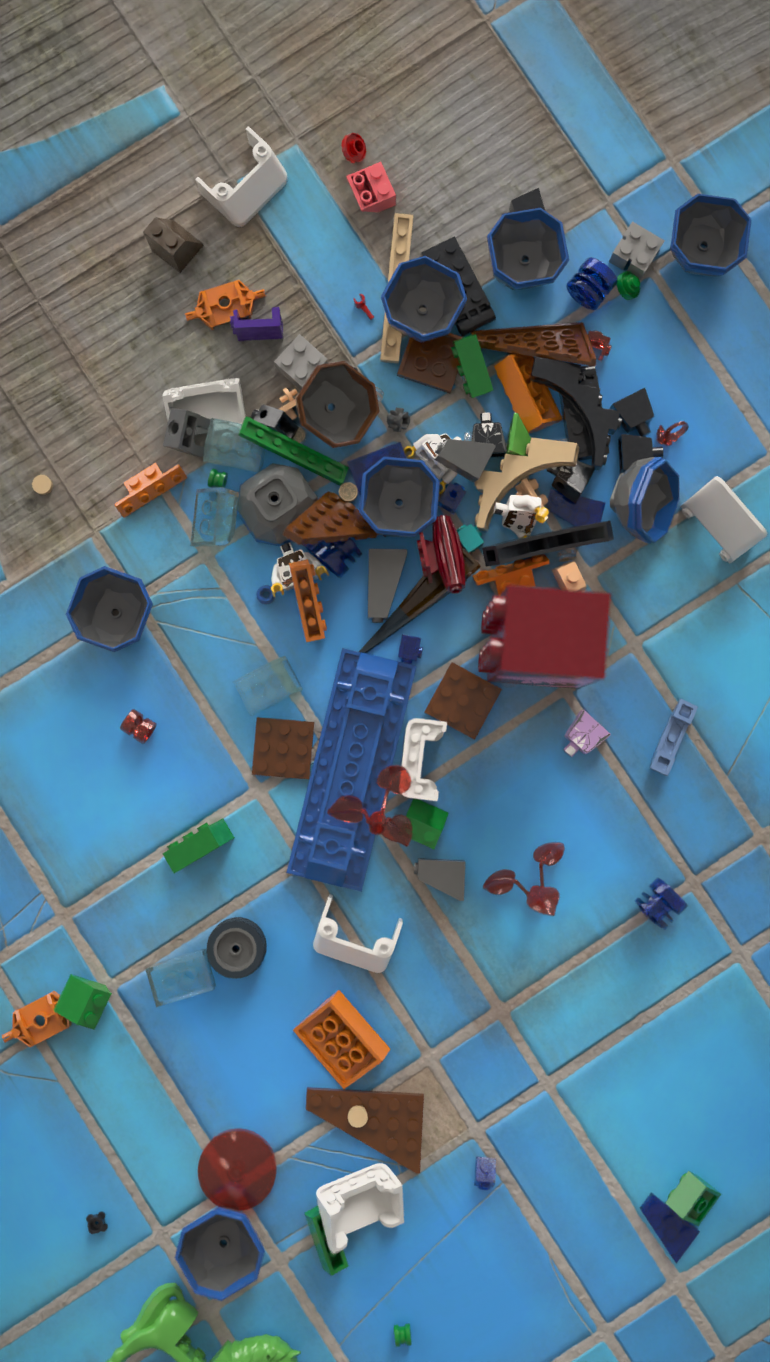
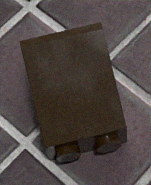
M155 217L143 231L151 251L179 273L184 270L204 246L201 241L173 220Z

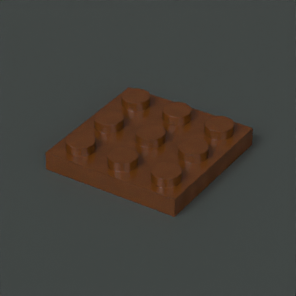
M449 333L448 335L425 342H419L410 338L397 376L451 394L458 374L457 366L459 365L458 359L453 357L451 347H453L452 342L464 337Z
M451 662L424 713L439 721L447 722L448 726L475 740L502 689Z
M257 717L252 775L310 779L315 722Z

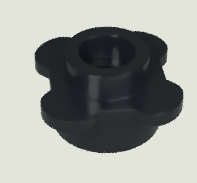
M101 1211L98 1214H89L86 1221L88 1222L89 1233L95 1234L107 1230L108 1224L105 1223L106 1214Z

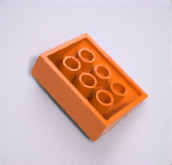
M340 990L325 1000L293 1029L295 1034L343 1089L380 1064L390 1051L389 1046Z

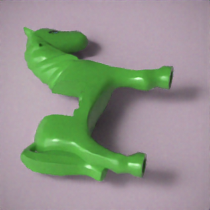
M177 1283L161 1285L149 1296L143 1304L134 1324L121 1332L120 1339L123 1345L116 1348L110 1359L105 1362H125L135 1353L151 1348L165 1352L176 1362H206L207 1359L205 1358L206 1354L199 1347L195 1349L191 1345V1339L185 1334L199 1312L190 1303L185 1301L182 1290ZM264 1334L262 1336L244 1338L241 1341L235 1340L233 1343L227 1340L209 1362H298L297 1356L301 1354V1351L293 1350L279 1336Z

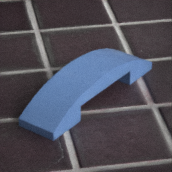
M683 699L678 701L657 744L649 767L650 769L665 776L669 775L675 761L676 752L688 725L691 724L698 709L697 706Z

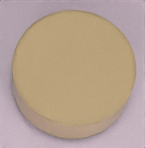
M38 475L34 478L32 487L38 494L46 495L51 492L53 483L47 476Z
M362 1106L352 1107L348 1113L349 1123L357 1128L366 1124L368 1119L366 1109Z

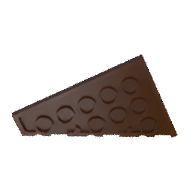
M583 322L476 330L471 332V335L475 334L477 336L480 348L590 366L596 365V356Z

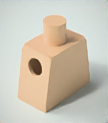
M575 561L567 562L552 569L560 589L586 590V583Z

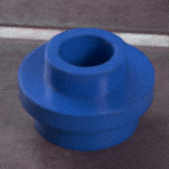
M264 585L257 590V599L260 603L270 604L275 600L271 586ZM269 592L270 596L268 598H264L263 593Z

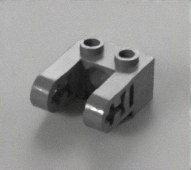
M171 408L163 446L196 457L206 458L207 448L194 444L196 427L212 430L214 421L189 410Z

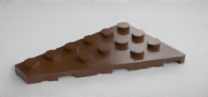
M327 491L287 526L282 535L298 545L317 544L320 540L330 543L347 541L351 537H354L356 540L376 538L378 534L352 503L345 502L336 493Z
M307 1087L306 1110L409 1170L420 1174L424 1094ZM354 1106L364 1107L368 1114L366 1124L359 1128L353 1127L348 1121L349 1110Z

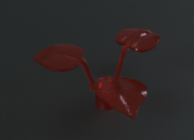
M394 765L383 769L379 773L377 780L378 785L386 789L381 811L374 812L370 817L367 811L362 809L361 800L349 795L340 797L328 809L327 814L348 823L362 821L364 814L366 823H369V831L372 834H382L386 839L407 847L413 832L411 821L406 816L400 814L393 816L392 819L390 817L386 818L384 811L390 790L396 794L406 792L411 786V776L403 766Z
M560 842L545 843L534 851V860L540 862L541 886H533L530 892H528L515 879L516 874L514 871L503 869L490 875L485 881L483 889L492 894L502 895L509 892L514 884H516L526 894L527 905L532 910L554 916L560 894L556 888L544 886L543 865L552 866L559 862L565 851L564 844Z

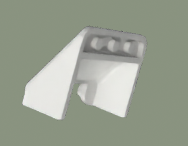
M718 476L714 477L680 506L687 518L695 516L723 548L719 555L725 562L728 561L729 564L768 535L762 524Z

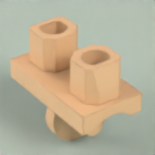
M284 388L283 392L285 395L279 399L282 403L289 400V403L279 408V410L284 411L293 420L297 417L292 409L296 405V398L293 399V396L298 394L296 389L289 392L287 388Z
M525 478L515 487L517 490L516 495H529L541 498V508L549 501L544 494L537 496L535 490L539 488L536 479L528 480Z

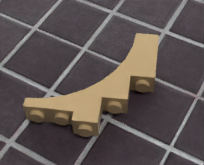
M531 438V442L526 447V455L528 456L505 454V458L501 460L500 464L502 473L483 470L480 478L475 481L476 489L483 493L479 496L478 504L480 511L475 517L477 528L481 531H488L494 514L495 503H500L507 492L524 478L547 468L559 466L576 467L579 453L578 444Z

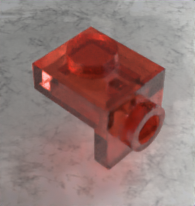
M589 330L588 337L591 345L601 349L598 360L602 361L604 355L608 357L612 345H609L611 338L604 336L600 331Z

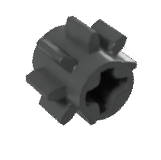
M397 407L395 411L390 410L387 416L388 427L393 428L395 432H401L402 429L406 430L410 424L408 412H405L404 408Z

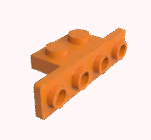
M154 463L124 482L130 495L115 503V507L123 517H126L187 479V476L179 464L162 473L158 465Z
M540 554L525 560H516L512 564L499 565L489 571H479L476 575H473V580L477 586L495 581L497 594L500 596L507 585L535 587L532 569L550 564L545 554Z

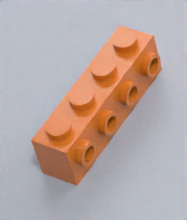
M308 559L289 563L306 642L324 639V631H327L325 619L321 620L320 613H323L322 603L317 601L316 595L319 594L318 584L313 582L312 576H316L314 565H310Z

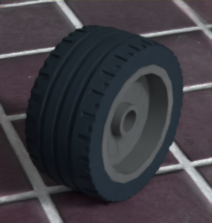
M234 917L224 920L215 927L208 938L207 957L209 963L222 976L233 979L246 977L255 972L265 958L267 949L265 935L255 922L247 918ZM237 945L239 946L240 950H235L233 947Z

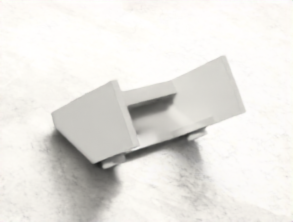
M249 126L246 128L248 142L253 147V157L259 164L234 189L227 183H218L211 189L199 177L195 179L200 194L237 227L246 225L285 186L288 180L286 170L270 146Z
M329 894L313 942L315 951L375 973L383 972L387 968L393 954L403 919H398L392 939L385 937L378 939L373 950L336 937L338 932L337 923L333 919L326 917L333 895Z

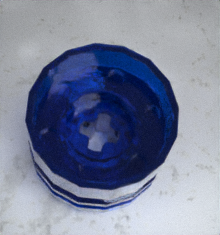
M590 257L580 266L579 273H575L572 279L568 281L566 288L571 297L580 305L590 310H597L605 300V295L610 294L618 281L614 272L605 263Z
M348 538L347 541L330 542L328 546L319 542L311 551L329 571L340 579L349 570L345 561L348 560L353 564L356 563L351 554L357 558L363 555L351 538Z
M657 877L649 885L653 895L650 896L642 892L641 895L647 901L644 902L638 897L634 901L640 911L653 924L666 930L668 925L663 919L665 918L670 923L674 921L669 912L672 911L680 915L688 905L669 885Z

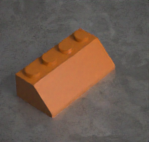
M510 354L496 364L494 368L497 372V377L504 387L505 394L509 397L513 411L519 414L528 433L538 432L563 420L548 387L530 381L534 357Z

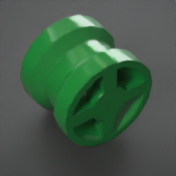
M213 468L209 474L208 487H218L219 490L223 491L227 483L228 472L221 473Z
M410 1323L404 1326L394 1325L396 1347H400L401 1344L412 1345Z

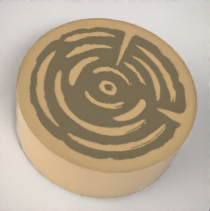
M350 482L342 484L339 488L340 498L345 502L354 501L358 496L357 487Z

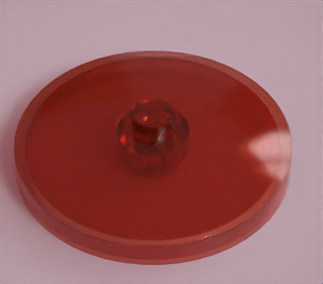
M230 1129L216 1135L205 1146L198 1163L199 1183L207 1198L219 1207L236 1211L251 1209L260 1204L272 1190L277 1173L276 1158L271 1146L259 1134L246 1129Z

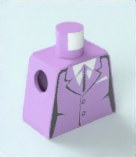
M581 710L564 735L570 743L563 750L570 757H573L578 750L583 754H587L611 734L585 710Z

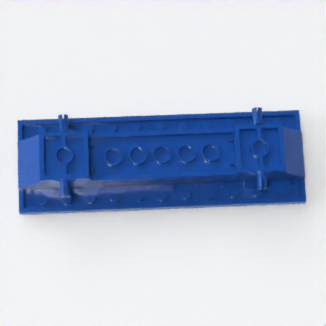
M342 648L286 873L362 892L417 666Z

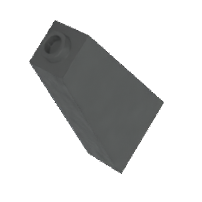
M369 549L368 620H372V623H383V620L388 619L407 558V549Z

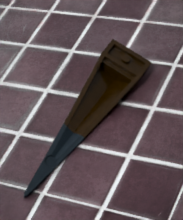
M461 546L465 562V582H467L466 579L481 566ZM439 570L431 575L433 583H429L428 577L422 576L398 608L359 652H369L451 593L446 590Z

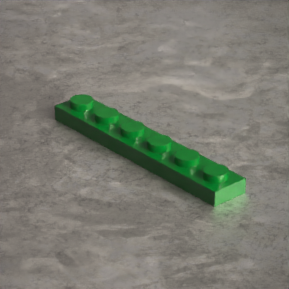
M247 416L244 418L238 436L339 486L343 484L349 467Z

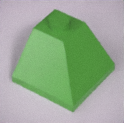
M514 413L510 422L506 454L528 456L526 455V447L531 442V437L519 414Z

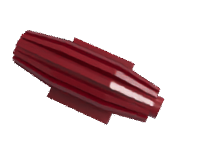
M440 515L432 523L433 542L425 540L423 532H419L420 540H417L423 576L428 577L429 583H433L431 575L439 570L446 590L452 594H457L465 588V562L462 548L452 518L447 515Z

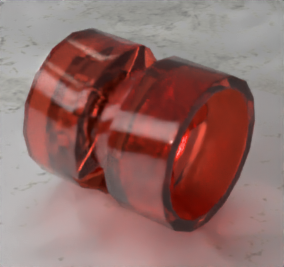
M133 709L123 720L120 730L128 735L133 734L135 740L144 744L154 732L157 724L149 718L144 719L143 714Z

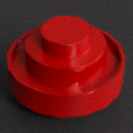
M357 133L348 134L343 138L341 146L344 157L351 163L362 161L366 156V145L363 138Z

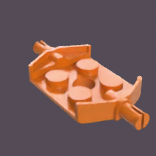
M236 280L199 292L195 311L185 313L187 321L200 318L211 330H214L213 327L230 322V316H234L233 310H238L240 318L249 316L250 319L252 317L254 301L266 297L264 289L253 292L240 280ZM222 299L230 300L228 306L223 307L220 305Z
M52 991L14 1011L13 1029L2 1035L3 1041L6 1043L13 1038H18L28 1047H32L69 1028L71 1021L53 1011L60 994ZM42 1015L45 1018V1024L38 1025L36 1023V1016Z

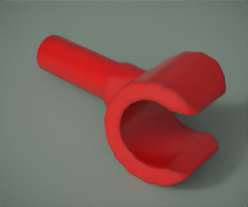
M359 294L362 301L357 302L354 298V304L358 309H362L372 320L374 316L366 306L365 297L363 294Z

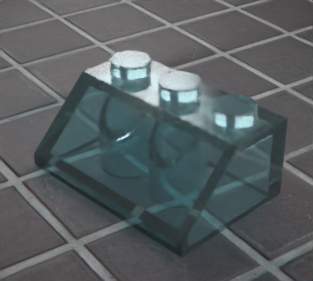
M211 418L204 445L203 462L260 472L264 464L265 449L238 436L242 424Z

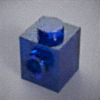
M450 482L440 498L438 506L454 515L467 491L464 490L462 485Z
M402 634L398 659H401L402 663L412 664V662L417 661V658H421L423 647H420L421 638Z

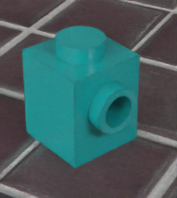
M464 524L457 529L460 544L469 554L483 546L482 533L477 526L473 527L472 524L466 526Z

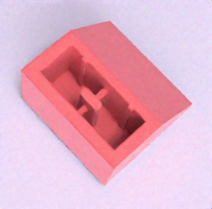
M381 162L346 176L362 212H381L396 205V194Z

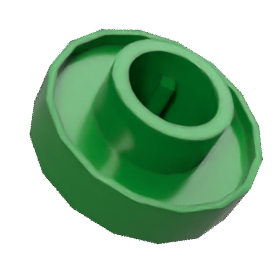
M630 271L619 274L616 284L620 295L625 300L636 298L640 293L639 278Z

